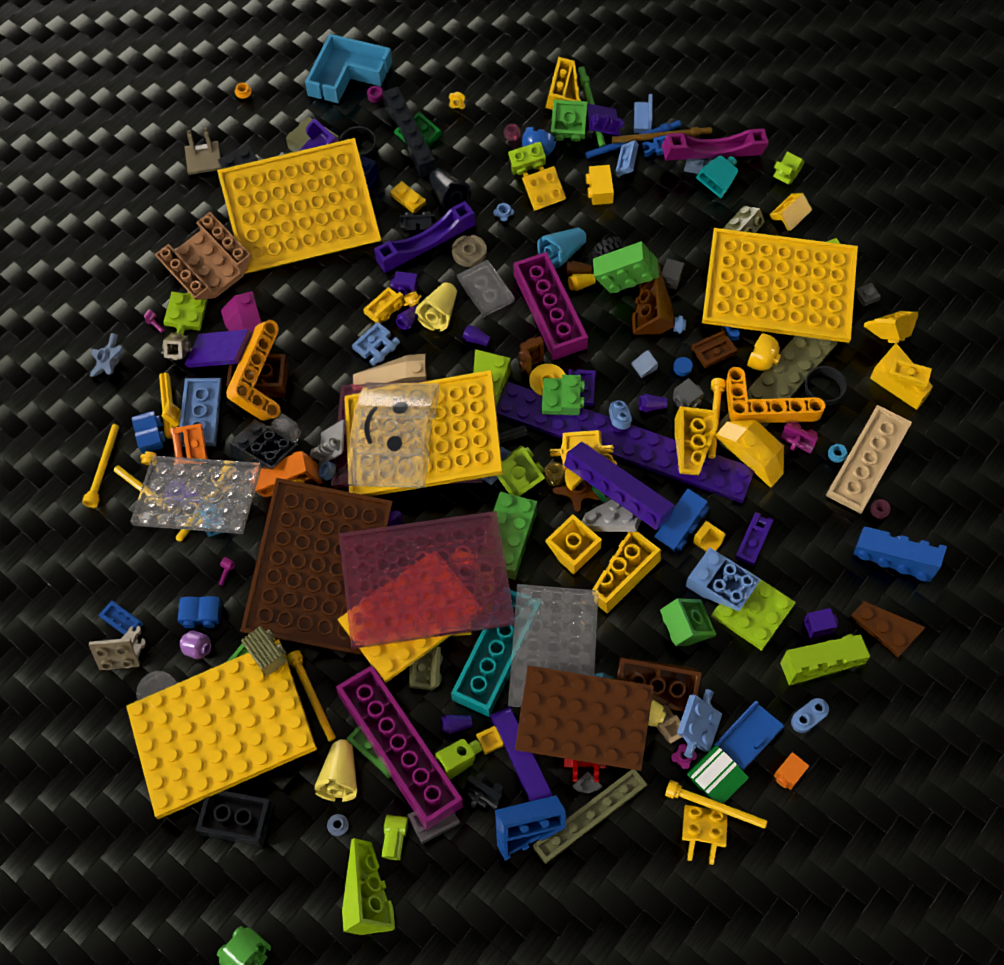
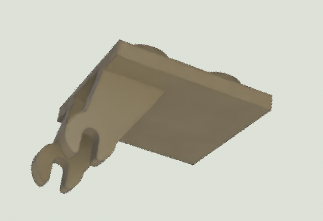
M207 127L204 128L207 144L195 146L191 131H187L190 146H185L188 175L221 169L218 159H220L218 141L211 142Z
M131 626L121 639L89 642V647L99 670L140 667L138 658L141 650L146 646L145 639L142 638L140 644H138V639H136L141 634L140 626H137L136 631Z

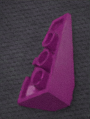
M252 291L234 296L221 310L224 324L228 331L249 329L253 333L255 327L262 323Z

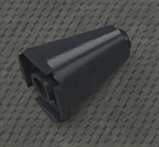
M441 168L434 169L431 172L429 180L445 211H449V209L464 201L468 204L472 190L467 182Z

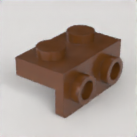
M541 336L530 338L520 344L519 357L521 361L519 366L522 372H526L528 377L532 372V365L544 361V341Z

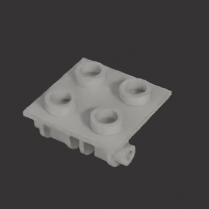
M344 419L321 432L320 445L311 450L310 456L313 459L319 460V466L323 462L330 461L343 453Z

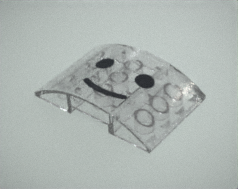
M366 382L358 398L351 428L348 458L349 486L425 487L430 454L428 445L432 419H435L439 383Z

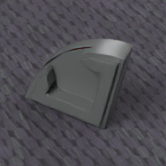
M587 771L573 785V788L581 793L591 794L598 792L603 786L599 782H594V777Z

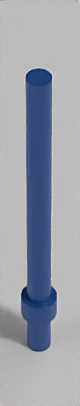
M678 120L669 124L664 123L658 128L640 134L667 132L681 127V122ZM629 142L609 144L586 152V157L589 159L621 148L622 145Z

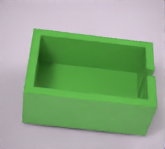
M642 241L593 259L594 277L611 294L659 277L658 259L651 251L649 252V249Z

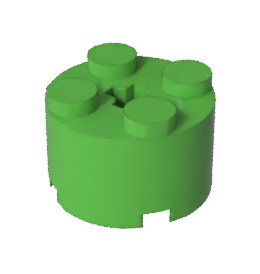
M240 926L235 930L233 938L228 944L223 945L217 952L220 965H263L267 959L265 955L266 950L270 951L271 946L250 927L243 928Z

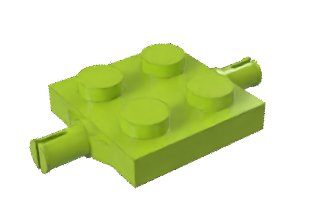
M172 292L164 318V325L177 328V333H182V335H184L185 330L200 331L208 299L195 300L189 292Z

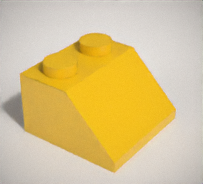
M573 514L546 539V543L559 562L573 574L601 549L602 542L599 536Z

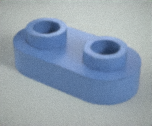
M620 400L612 402L609 407L612 425L618 429H628L632 421L628 406Z
M820 698L811 700L793 715L791 719L793 729L799 733L808 732L827 716L829 712L828 704ZM815 706H820L822 711H817ZM799 719H806V723H801Z

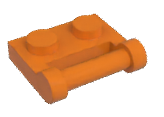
M203 424L169 429L175 451V466L208 461ZM181 433H183L184 435V442L187 455L186 459H183L182 446L180 440Z

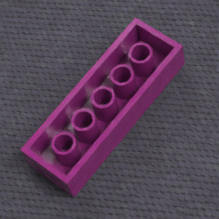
M545 252L513 263L514 277L553 360L587 349L588 336L548 253Z

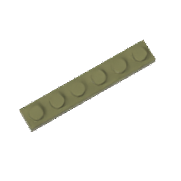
M631 769L567 818L565 829L543 841L540 839L533 844V848L543 862L547 864L647 787L646 782L636 770Z

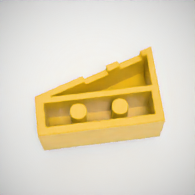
M558 57L545 108L553 110L554 100L581 101L579 99V86H577L575 61Z
M895 343L875 366L870 379L917 410L926 400L933 386L928 382L927 387L923 388L888 378L894 358L913 363L898 344Z

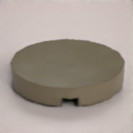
M476 235L461 236L453 243V258L462 266H477L486 258V244L482 238Z

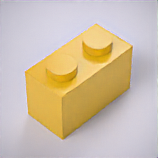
M610 165L589 166V174H586V184H590L588 198H592V205L613 203L614 190Z

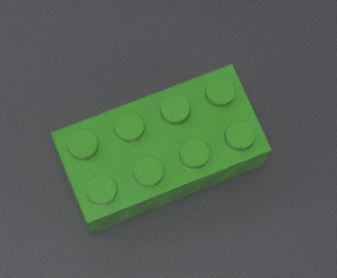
M504 492L499 493L477 559L478 570L494 572L496 575L516 580L537 514V501Z

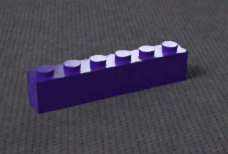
M582 441L568 451L564 463L565 467L652 528L657 530L670 519L674 504Z

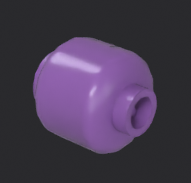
M194 630L189 631L180 640L181 651L189 657L202 659L211 651L210 638L206 634Z

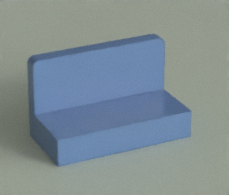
M649 94L648 102H635L634 133H643L651 130L652 94Z

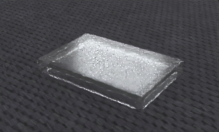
M488 260L457 274V279L483 317L514 302V296Z

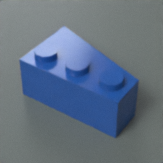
M687 489L673 509L670 519L661 526L655 535V539L675 553L678 549L682 550L687 542V537L693 534L700 520L704 518L710 509L708 501Z
M557 796L495 810L497 846L505 861L511 858L510 854L520 849L524 851L529 848V844L541 839L543 841L566 828L565 809Z

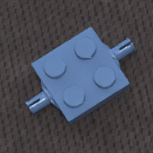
M708 689L705 690L703 699L696 695H689L677 734L683 737L688 744L684 756L688 758H693L696 747L703 752L711 750L722 713L712 707L710 702L714 692Z

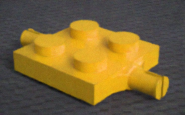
M601 431L567 432L563 433L561 448L550 449V452H552L550 456H561L563 471H565L564 463L568 451L581 441L601 455L603 453H613L614 447L613 445L602 446Z

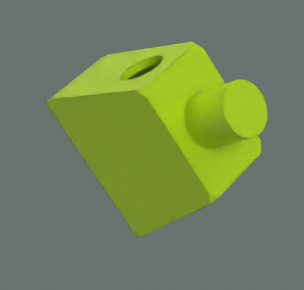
M461 739L437 752L435 759L448 779L451 780L473 765L475 755L482 751V747L477 740L468 744L465 739Z

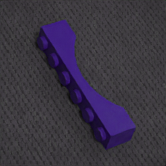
M464 201L449 209L437 223L422 233L404 240L388 241L374 248L376 261L383 271L387 273L475 226L474 212Z

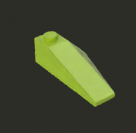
M356 838L351 840L342 908L343 931L358 935L392 931L395 929L393 905L391 900H387L384 891L386 885L380 879L378 873L379 864L372 843Z

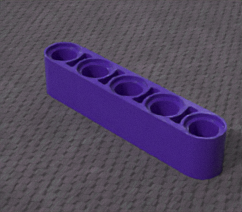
M507 707L490 715L530 802L552 797L551 791L533 754L515 750L518 722L511 708Z

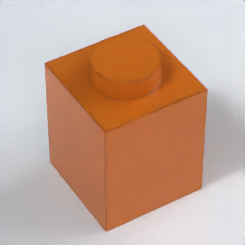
M792 752L776 771L774 777L777 778L776 781L784 788L788 787L791 790L806 772L809 765Z

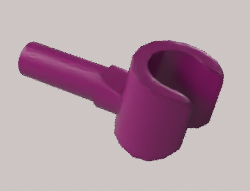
M148 310L144 315L146 323L154 325L162 333L164 329L155 321L157 315L153 311Z
M224 557L220 563V566L224 568L219 582L221 586L224 585L229 572L235 567L234 562L227 557Z

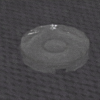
M154 671L141 679L137 686V698L141 700L173 686L177 682L166 672Z

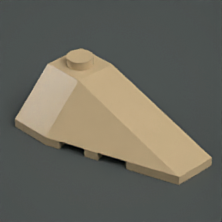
M426 354L406 355L353 374V391H375L426 382Z

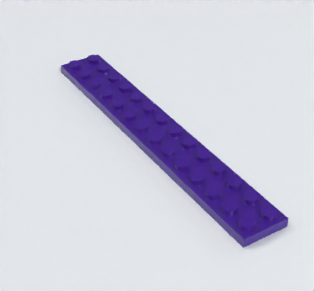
M510 382L507 383L496 406L497 417L525 425V427L562 440L563 433L599 430L601 431L602 446L613 445L614 452L609 453L613 458L739 503H743L754 471L747 465L717 454L714 459H710L708 452L699 476L680 474L676 441L674 439L631 424L628 429H618L612 425L610 417L585 408H580V415L542 414L543 396L538 395L533 390Z

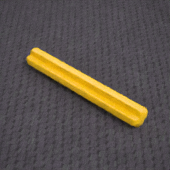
M161 373L159 375L162 411L165 403L168 401L173 403L171 380L168 373ZM163 418L165 437L172 439L169 429L175 427Z

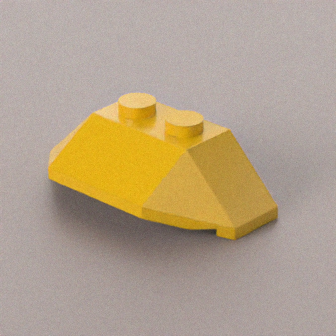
M898 311L865 322L864 327L879 338L888 339L889 343H899V341H904L905 338L912 335L918 312Z
M758 421L726 422L714 435L770 488L784 474V445Z

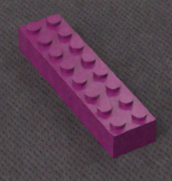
M372 665L336 686L340 700L359 726L361 732L372 746L426 831L463 807V799Z

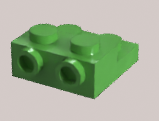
M554 100L551 135L554 136L555 140L563 141L564 138H571V141L580 142L581 139H585L587 102Z
M581 375L543 378L542 414L580 415V408H584V397H580V392H584V381H581Z

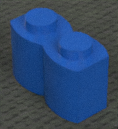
M154 411L132 417L137 445L142 454H145L146 451L152 452L164 448L166 437L164 431L160 429V426H163L160 415L157 416Z
M214 596L181 597L178 622L185 628H195L196 625L214 628L215 625L221 624L223 601L220 597Z

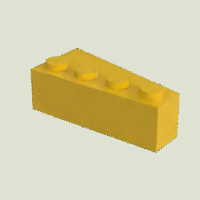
M627 532V536L620 543L616 554L612 556L608 567L603 571L591 591L593 602L607 614L661 561V549L639 532Z

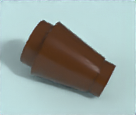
M575 260L566 261L565 275L591 274V265Z

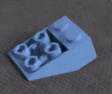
M709 547L689 575L686 587L706 599L740 611L761 579Z

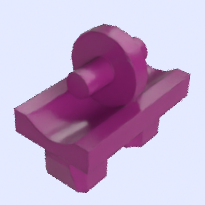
M787 422L780 439L792 444L790 449L793 451L798 447L811 454L819 437H817L818 433L812 429L808 431L801 429V425L798 422Z

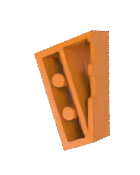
M303 451L294 452L292 455L285 457L273 470L258 468L251 471L255 492L263 497L272 496L276 478L291 481L302 479L306 484L317 482V485H321L323 480L318 474L320 466Z

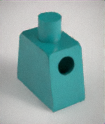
M718 156L705 165L696 178L719 198H722L738 173V169L735 167L737 161L732 156L728 157L727 160L723 156Z

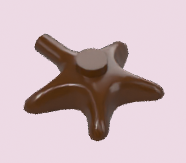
M584 479L572 491L567 485L553 489L555 494L571 498L576 512L580 511L581 502L584 499L601 500L591 489V485L587 484Z

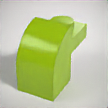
M787 152L782 162L777 161L774 166L776 172L773 177L791 184L805 162L803 159Z

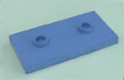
M185 378L179 427L203 424L206 447L216 446L223 380L222 378ZM181 433V446L185 447L184 435Z

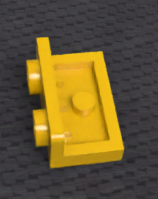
M388 287L363 309L364 314L375 323L381 324L387 321L391 314L403 306V294L401 292L395 293Z

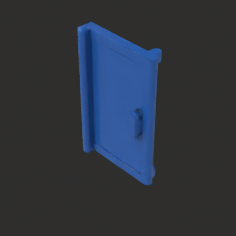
M755 701L714 746L717 745L744 771L782 730L784 725L762 708L758 701Z

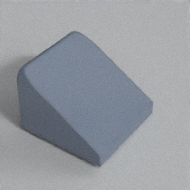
M649 350L632 362V366L641 378L657 370L658 363Z

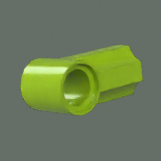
M386 815L382 858L401 860L403 840L408 830V817Z

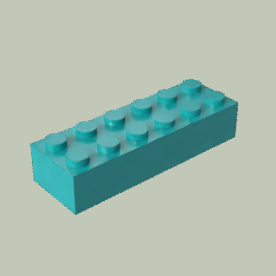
M503 588L451 692L452 701L490 717L541 611L540 602L508 588Z

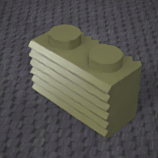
M259 626L255 631L245 636L241 642L266 676H269L287 662L284 657L286 651L280 643L275 645L273 641L276 638L269 629L265 631L262 626Z

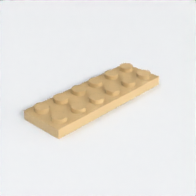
M877 405L826 496L861 514L912 422Z

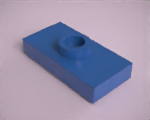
M111 601L98 615L123 635L126 634L131 626L136 631L137 626L141 627L143 625L140 620L114 601Z

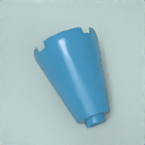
M574 228L544 235L538 240V253L547 252L554 268H560L586 243V233L580 228Z

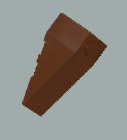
M659 262V277L649 282L641 283L638 286L641 289L639 297L635 301L637 309L632 316L633 334L635 335L662 334L675 327L674 311Z
M620 658L617 679L654 685L653 699L673 710L684 712L689 695L697 696L702 672L695 668Z

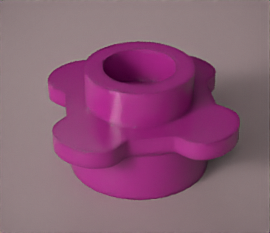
M680 744L678 751L671 756L672 761L676 762L682 769H688L691 761L697 757V754L694 752L693 758H682L687 748L685 744Z

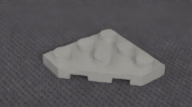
M611 499L586 512L581 522L593 532H637L641 519Z

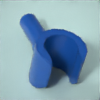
M724 326L731 341L739 340L738 336L740 333L738 329L732 330L731 327Z

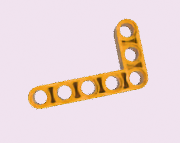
M267 320L255 327L226 392L228 399L262 421L277 418L281 412L279 405L275 401L253 388L278 334V325L273 320Z
M732 367L728 371L726 392L731 421L756 420L759 423L818 421L823 414L825 403L822 399L816 397L748 399L744 370L740 367Z

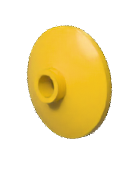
M554 364L539 365L530 374V386L535 393L543 396V378H562V375H565V373Z

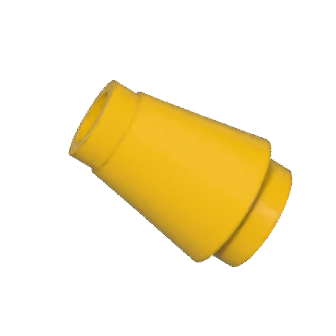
M572 274V276L568 277L569 289L576 292L596 282L594 274Z

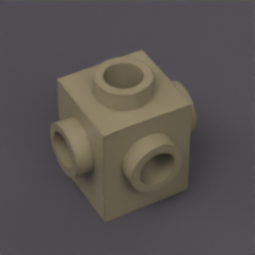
M171 333L166 337L162 345L164 358H172L173 360L183 359L191 349L188 336H184L182 333Z

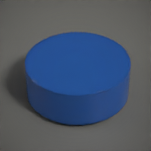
M686 357L676 359L674 362V372L679 376L689 375L693 366L691 360Z

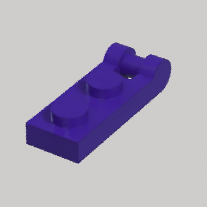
M755 512L735 559L754 566L774 519L764 518L760 513ZM757 523L763 525L764 528L757 526Z

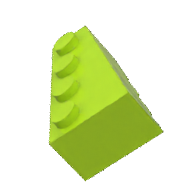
M475 349L473 373L492 371L497 406L511 372V358Z
M850 634L842 639L829 640L823 643L787 650L780 664L790 686L865 664L870 655L861 634L856 636Z

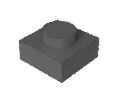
M872 283L856 288L854 292L863 306L879 301L881 297Z

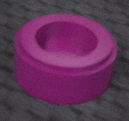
M379 86L370 87L367 90L369 101L374 103L380 102L383 99V89Z

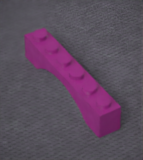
M750 129L720 139H698L685 133L667 134L662 144L665 161L717 158L718 156H756L763 154L768 145V139L765 129Z

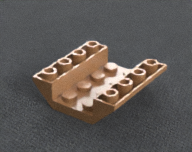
M209 212L196 222L200 231L176 250L168 244L155 254L195 300L218 297L244 276L252 257L240 242Z

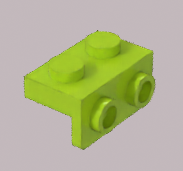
M541 142L508 152L513 175H522L527 170L533 168L536 170L546 165V156Z

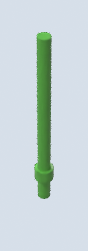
M580 67L578 69L581 77L580 84L584 88L587 103L595 105L590 89L589 76L586 74L585 67ZM595 131L599 147L606 146L603 133Z

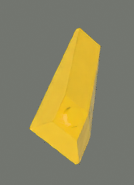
M680 406L675 417V441L680 474L699 476L718 427L717 411Z

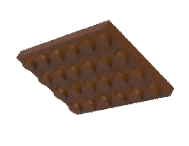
M528 665L515 750L641 771L654 685Z

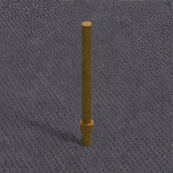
M691 127L688 130L612 137V144L634 140H653V138L671 133H685L696 138L699 135L712 134V128Z

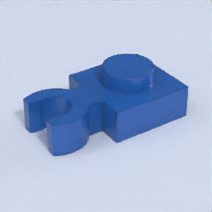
M667 135L653 138V143H642L643 149L649 148L644 151V156H651L654 152H656L657 156L663 155L662 144Z

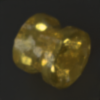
M556 462L548 464L545 469L546 482L552 486L560 485L564 479L563 466Z

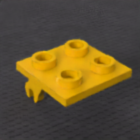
M542 166L539 168V172L531 175L527 172L523 173L522 180L534 211L566 199L554 166L544 169Z
M685 805L682 840L690 841L687 861H692L695 841L711 843L709 864L714 865L717 846L726 847L727 814L713 809Z

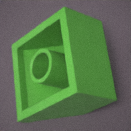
M677 598L660 609L663 621L667 625L670 638L675 646H689L716 636V632L701 599Z

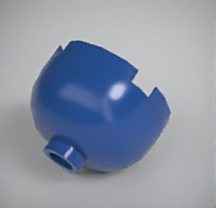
M534 127L526 128L522 137V147L541 142L545 156H549L557 141H554V136L541 129L537 132L533 131Z

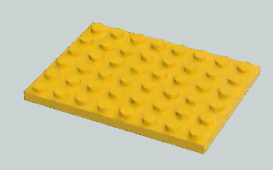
M355 138L217 170L234 237L252 256L244 274L381 242Z
M714 228L702 323L849 343L852 330L858 246Z
M491 370L345 396L350 493L376 496L503 474L493 374ZM401 401L406 402L408 409L404 413L396 414L393 411L394 404ZM377 406L378 409L373 414L370 422L372 443L368 444L364 433V423L373 407ZM392 436H399L402 439V447L398 451H391L387 447V441Z
M279 639L274 641L275 645H278L280 643V645L282 646ZM246 653L126 706L152 807L157 819L317 750L288 662L269 676H266L250 653Z

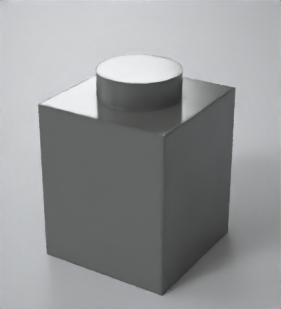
M667 258L662 271L667 289L677 290L683 273L684 263Z

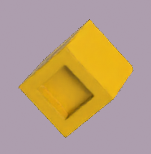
M705 521L695 534L693 543L706 552L709 547L717 551L723 543L726 534Z

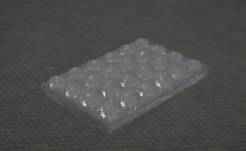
M152 456L130 522L133 526L243 534L261 472V465L255 462Z
M517 584L508 706H522L528 665L594 676L598 590Z

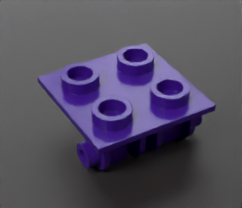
M587 103L590 130L621 136L620 127L624 126V121L621 118H617L616 109Z

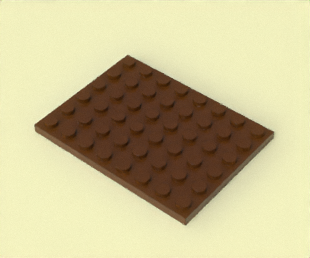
M276 478L240 631L250 634L256 628L262 626L265 631L269 629L275 638L279 640L361 656L360 649L340 625L338 619L374 593L392 501Z

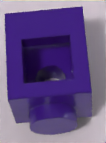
M396 271L395 278L391 279V289H394L395 293L401 292L403 295L414 291L417 292V274Z

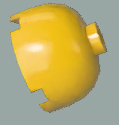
M762 333L755 344V349L750 355L747 366L758 371H766L773 364L777 365L781 358L777 340L768 334Z

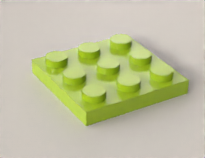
M761 580L740 611L719 604L711 617L762 651L796 602Z

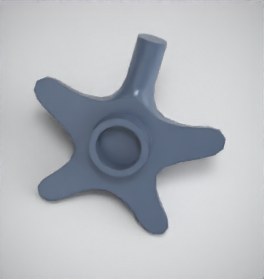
M111 333L109 343L105 348L92 350L91 354L97 363L90 373L91 377L97 376L104 371L108 375L113 374L114 367L118 364L119 357L123 352L121 345L115 347L117 334Z

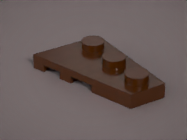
M865 601L850 617L897 657L907 649L925 628Z

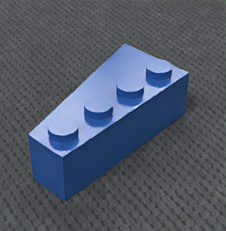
M864 526L853 554L862 560L876 562L882 567L896 569L901 574L915 576L920 581L931 582L942 565L947 546L939 545V548L929 546L930 542L923 540L920 543L910 541L909 537L902 535L891 537L890 532Z

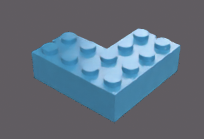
M329 34L305 81L308 96L319 99L324 97L327 101L339 103L350 79L381 86L392 64L391 49Z

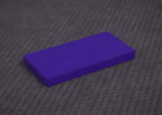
M249 329L198 334L185 365L191 368L238 364L252 332Z

